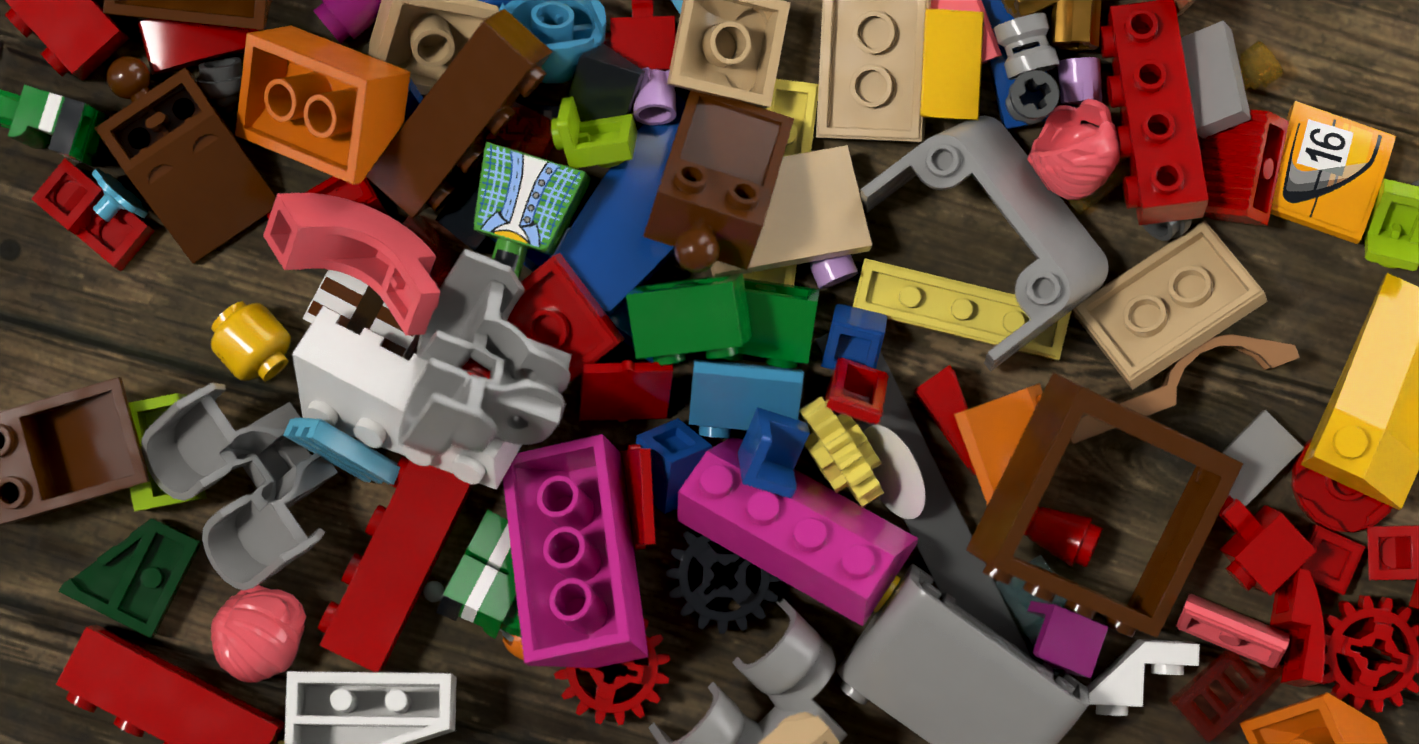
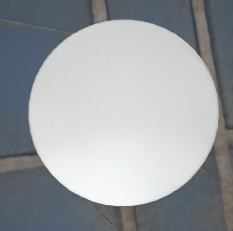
M881 425L869 426L863 433L882 463L872 470L884 491V494L879 499L899 517L904 519L918 517L925 505V487L915 458L906 444L893 431Z

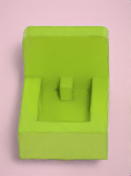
M572 96L562 98L558 117L553 118L551 121L552 138L555 148L557 150H564L568 165L571 168L577 169L595 165L608 168L617 166L627 160H633L638 133L633 114L581 122L574 97Z
M1388 179L1383 180L1365 228V259L1367 261L1378 263L1386 268H1401L1409 271H1416L1418 269L1419 186Z

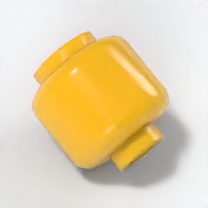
M243 301L237 302L223 311L212 324L211 330L214 334L211 339V349L239 380L249 381L261 377L263 381H268L279 374L287 365L288 359L285 357V354L290 347L291 335L269 309L261 303L246 305Z

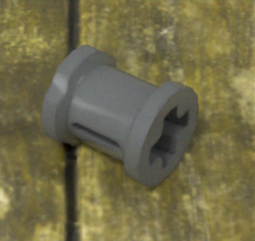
M1031 70L1024 72L1009 87L1008 96L1005 100L1007 112L1015 121L1024 122L1027 125L1040 123L1055 109L1058 103L1059 89L1057 83L1051 75L1043 71ZM1025 86L1031 92L1040 90L1043 93L1044 98L1038 103L1039 110H1037L1033 103L1024 106L1020 101L1021 96L1026 92Z

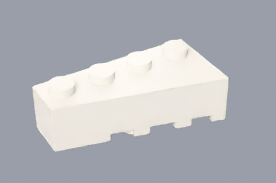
M323 306L293 352L302 417L322 419L347 435L357 438L361 443L369 447L388 449L404 455L417 465H431L453 473L466 483H480L497 490L522 444L517 445L505 442L494 436L483 451H466L452 445L441 456L428 455L400 445L398 434L402 416L412 389L428 361L418 358L415 353L410 360H406L381 347L384 337L367 328H364L360 335L337 324L340 320V314Z

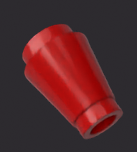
M1037 506L1024 535L1069 566L1073 567L1074 563H1077L1087 568L1103 528L1092 524L1093 518Z

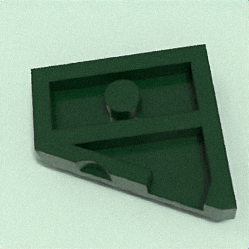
M151 518L134 530L129 537L117 546H113L98 557L94 563L74 578H70L63 583L58 592L149 638H153L183 582L202 541L157 518Z

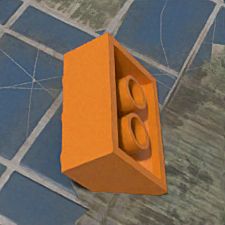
M292 25L247 33L235 135L353 185L359 184L404 124L411 72Z

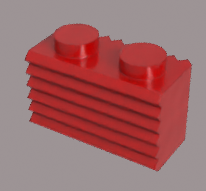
M1249 109L1251 120L1202 139L1200 137L1202 164L1209 199L1204 216L1217 221L1268 226L1289 121L1270 111Z

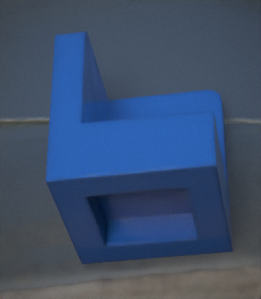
M757 407L738 451L742 484L787 498H793L797 489L794 467L810 433L808 423Z
M678 418L637 435L636 444H640L641 449L650 448L653 505L664 514L678 508V491L705 453L712 448L709 442Z

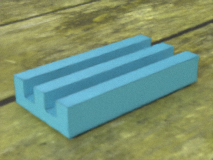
M295 417V419H290L283 434L286 438L313 453L321 455L323 459L364 482H371L372 480L375 483L382 484V482L394 485L401 468L397 466L398 463L322 419Z

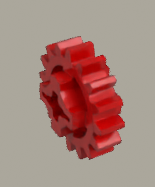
M1359 595L1357 609L1348 601L1342 600L1338 603L1341 613L1339 618L1328 614L1323 615V621L1329 627V630L1325 634L1324 666L1326 670H1324L1322 684L1334 682L1335 686L1330 694L1339 700L1350 694L1349 706L1358 711L1363 707L1365 700H1368L1371 711L1376 713L1383 711L1384 699L1386 698L1394 706L1400 707L1404 705L1400 693L1403 689L1414 693L1419 692V686L1413 680L1415 673H1419V643L1416 638L1419 636V623L1407 624L1412 610L1402 606L1393 613V599L1388 597H1381L1376 608H1374L1373 601L1369 595ZM1368 618V621H1364L1362 630L1349 637L1342 635L1354 622ZM1394 628L1401 636L1404 644V653L1399 652L1392 639ZM1353 645L1362 648L1363 646L1373 645V648L1381 651L1382 655L1389 656L1391 660L1379 659L1378 661L1370 660L1368 662L1367 658L1360 656L1361 653L1351 650L1350 647ZM1337 653L1343 655L1350 668L1348 675L1350 682L1344 677L1339 668ZM1393 670L1399 672L1390 683L1373 689V687H1377L1380 677Z
M643 618L644 627L646 630L648 627L649 620L647 618ZM661 633L651 637L646 635L649 665L636 660L622 662V665L628 666V669L638 673L629 671L627 674L618 673L614 681L605 678L606 671L602 667H566L554 673L555 679H568L570 684L561 694L562 698L565 700L577 696L581 700L575 712L579 716L585 713L589 707L596 710L595 722L597 724H602L607 713H614L617 724L624 725L625 711L632 709L635 715L642 718L645 716V710L641 702L647 699L658 704L661 700L658 692L653 689L655 683L668 684L670 677L665 673L659 672L658 666L671 660L670 654L657 653L655 649L664 637ZM577 668L589 672L597 685L595 697L582 686ZM629 682L644 685L631 698L614 702L617 690Z

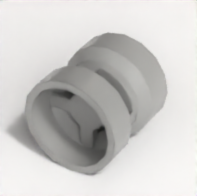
M1035 13L1015 18L993 28L997 43L1003 46L1006 51L1007 59L1004 63V68L1008 80H1015L1027 71L1038 70L1045 72L1060 65L1056 49L1049 46L1046 34L1049 30V25L1045 13Z

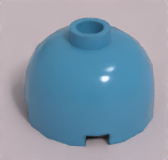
M511 0L505 6L502 3L499 11L505 8L553 51L541 67L547 73L542 83L550 84L571 81L581 55L604 44L606 15L605 8L599 0Z

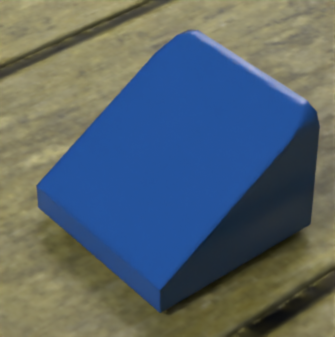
M836 304L821 367L834 370L837 359L842 357L876 369L885 335L887 316L873 311Z

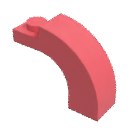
M316 193L277 194L263 237L284 270L328 269L355 277L370 286L382 298L406 336L423 335L426 333L432 314L438 306L441 292L430 277L436 255L421 238L392 217L352 200Z

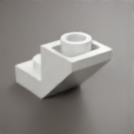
M1138 639L1087 686L1089 704L1096 705V714L1128 716L1129 706L1143 707L1145 663L1151 664V673L1184 675V665L1199 666L1200 644L1191 641Z

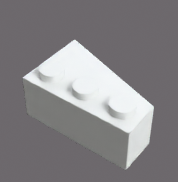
M287 671L285 744H416L454 732L456 725L457 677L451 673Z

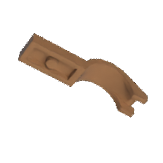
M1234 334L1215 336L1167 367L1162 374L1160 387L1121 401L1119 404L1144 416L1176 405L1177 385L1185 367L1200 353L1213 348L1234 349L1251 357L1263 370L1285 364L1300 358L1296 346L1292 344ZM1088 414L1081 417L1068 445L1075 444L1116 427Z

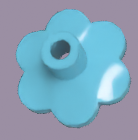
M98 168L92 172L93 177L98 181V185L104 192V196L93 207V210L102 219L110 222L120 209L128 210L142 218L146 217L148 211L142 206V201L130 190L126 189L121 182Z

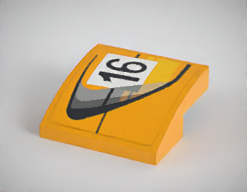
M1295 101L1289 109L1287 116L1289 125L1270 214L1358 244L1362 239L1378 196L1396 136Z

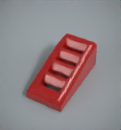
M842 357L841 359L838 358L826 391V407L832 409V411L878 425L883 412L889 375L886 372Z
M950 364L916 387L914 394L969 472L976 476L954 414L967 410L968 406L955 370L952 369Z

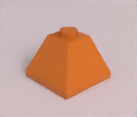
M1040 383L954 414L987 506L1043 394Z
M1324 693L1251 717L1239 723L1249 744H1388L1378 722L1330 693Z

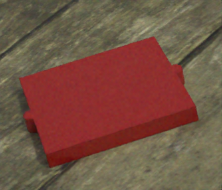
M625 360L622 363L583 364L579 421L618 420L619 422H626L628 419H666L672 384L673 364L660 365L658 362L633 363L631 360Z
M640 444L628 445V450L620 451L622 455L634 550L645 549L646 544H655L650 448L641 449Z

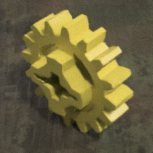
M822 396L800 409L799 412L803 416L804 421L808 423L811 431L805 442V447L834 491L838 493L845 487L849 488L861 507L866 506L883 495L884 491L872 471L882 463L853 418L844 414L834 415L832 410L826 407V402Z

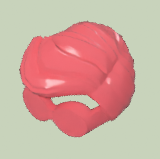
M1086 99L1081 102L1078 108L1060 105L1055 107L1048 115L1039 137L1034 140L1031 152L1027 157L1028 162L1040 177L1047 190L1067 200H1080L1092 195L1105 184L1120 159L1116 127L1112 123L1110 109L1098 100ZM1085 120L1092 124H1083L1081 121Z
M260 585L248 590H240L236 595L231 596L218 610L211 623L212 648L220 667L231 676L248 683H258L285 672L295 660L304 632L306 614L303 605L291 593L280 589L270 590Z

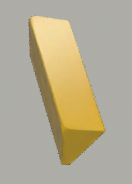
M946 9L925 10L921 117L979 120L984 12Z

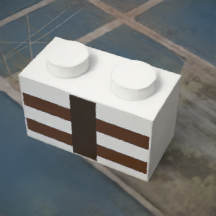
M334 270L327 271L302 318L313 323L324 306L341 315L337 324L358 335L361 334L364 328L384 337L381 347L406 360H409L420 337V335L406 336L382 298L370 286L355 277Z

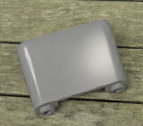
M913 563L901 578L889 599L875 614L838 665L837 673L843 679L839 686L849 697L863 705H866L870 700L930 744H1058L1089 706L1088 688L1066 673L1063 677L1057 676L1053 680V668L1045 662L1042 665L970 615L955 604L956 599L946 593L940 601L939 597L942 593L931 585L934 578Z

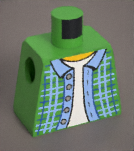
M487 142L483 155L474 230L485 236L497 239L491 259L510 266L519 279L528 249L552 256L589 187L591 177L584 171Z

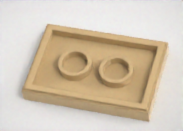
M823 0L817 138L924 142L925 118L920 116L925 10L931 9V0Z
M848 145L783 156L765 222L748 270L716 261L711 267L712 276L746 274L870 251L872 242Z
M1204 220L1181 237L1173 240L1100 288L1075 307L1073 312L1077 320L1129 387L1134 390L1265 304L1267 298L1258 283Z

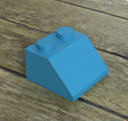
M695 359L689 425H699L700 436L731 438V429L748 430L757 407L798 420L804 372L802 369Z

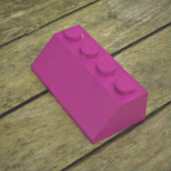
M603 434L517 453L503 477L524 663L527 666L598 668L648 657L620 451Z
M735 435L709 449L678 491L677 521L857 624L864 626L912 553L919 538L795 469L794 475L797 489L793 498H787L742 484L738 451L743 440Z

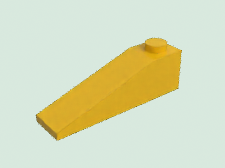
M1387 273L1384 276L1301 465L1398 510L1402 509L1419 470V287Z

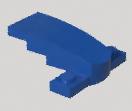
M677 93L676 118L667 124H643L639 128L633 160L624 161L608 170L571 228L567 227L556 251L552 255L562 254L625 338L623 342L633 350L635 349L626 294L637 286L645 285L675 254V247L645 238L643 235L687 102ZM489 237L493 242H497V239ZM528 249L524 266L534 272L552 256ZM653 357L645 358L649 362H653Z

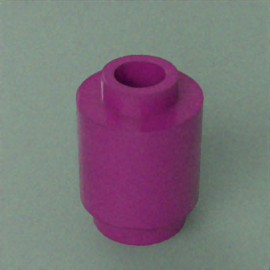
M322 0L323 3L314 9L313 12L341 44L350 35L353 39L357 38L375 23L381 0Z

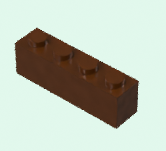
M505 8L483 20L386 147L366 177L412 218L429 207L435 212L438 211L455 193L457 187L451 182L460 170L467 174L483 157L485 148L481 146V143L491 132L494 136L498 135L513 119L516 111L510 106L520 94L524 97L530 95L545 78L547 73L541 67L553 51Z

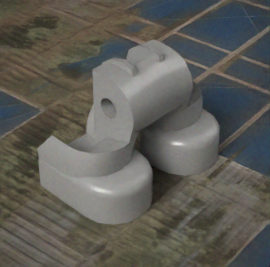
M465 249L439 288L441 293L438 306L432 314L426 333L419 337L417 357L428 361L418 377L409 396L398 434L400 445L432 456L443 455L452 445L466 451L480 452L488 446L494 436L502 441L517 445L534 444L543 441L551 435L563 416L565 403L561 393L567 389L570 380L569 363L571 354L526 338L521 331L507 322L512 309L525 291L512 268ZM471 358L491 371L490 378L471 376L460 368Z
M212 382L204 388H200L178 400L145 431L142 437L141 449L146 467L152 479L165 493L183 501L213 486L231 470L239 467L244 468L257 489L251 495H244L223 507L209 518L203 527L202 541L211 565L221 578L234 588L248 590L272 577L291 561L308 552L322 538L325 531L320 528L307 537L288 508L318 489L338 472L333 464L323 459L321 455L317 453L311 455L306 448L283 436L290 419H295V417L301 418L290 402L247 427L235 431L215 403V400L225 391V384Z
M779 595L776 603L790 617L789 627L782 639L764 657L754 663L745 664L739 657L732 662L753 685L769 696L775 707L757 723L744 715L736 703L712 682L707 687L713 694L711 707L703 719L687 735L677 741H673L654 722L648 728L658 744H758L776 729L779 723L786 717L801 712H808L814 716H819L841 743L848 734L813 700L834 672L836 660L832 647Z

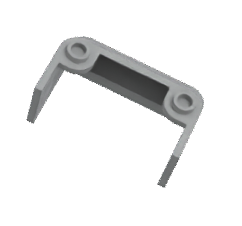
M979 116V120H966L922 142L861 188V201L863 209L868 213L915 176H918L930 188L948 190L956 187L972 175L1034 254L1037 260L1021 272L1015 285L1016 301L1030 320L987 352L984 364L991 372L1098 291L1108 274V260L1102 249L1061 197L1047 190L1040 177L1028 162L1027 154L1005 126L993 117Z

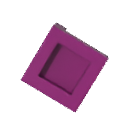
M1031 601L1027 611L1044 618L1033 650L1034 656L1047 661L1049 666L1060 672L1091 678L1108 627L1057 605Z

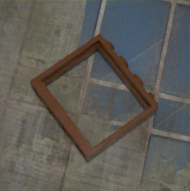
M1053 372L966 551L986 563L983 573L1000 582L1010 585L1013 577L1025 581L1022 587L1023 590L1042 600L1052 603L1055 595L1066 599L1063 605L1065 608L1091 620L1094 619L1097 612L1105 615L1107 618L1104 624L1126 636L1133 638L1136 630H1140L1157 638L1244 463ZM1083 413L1196 465L1127 605L1013 556Z

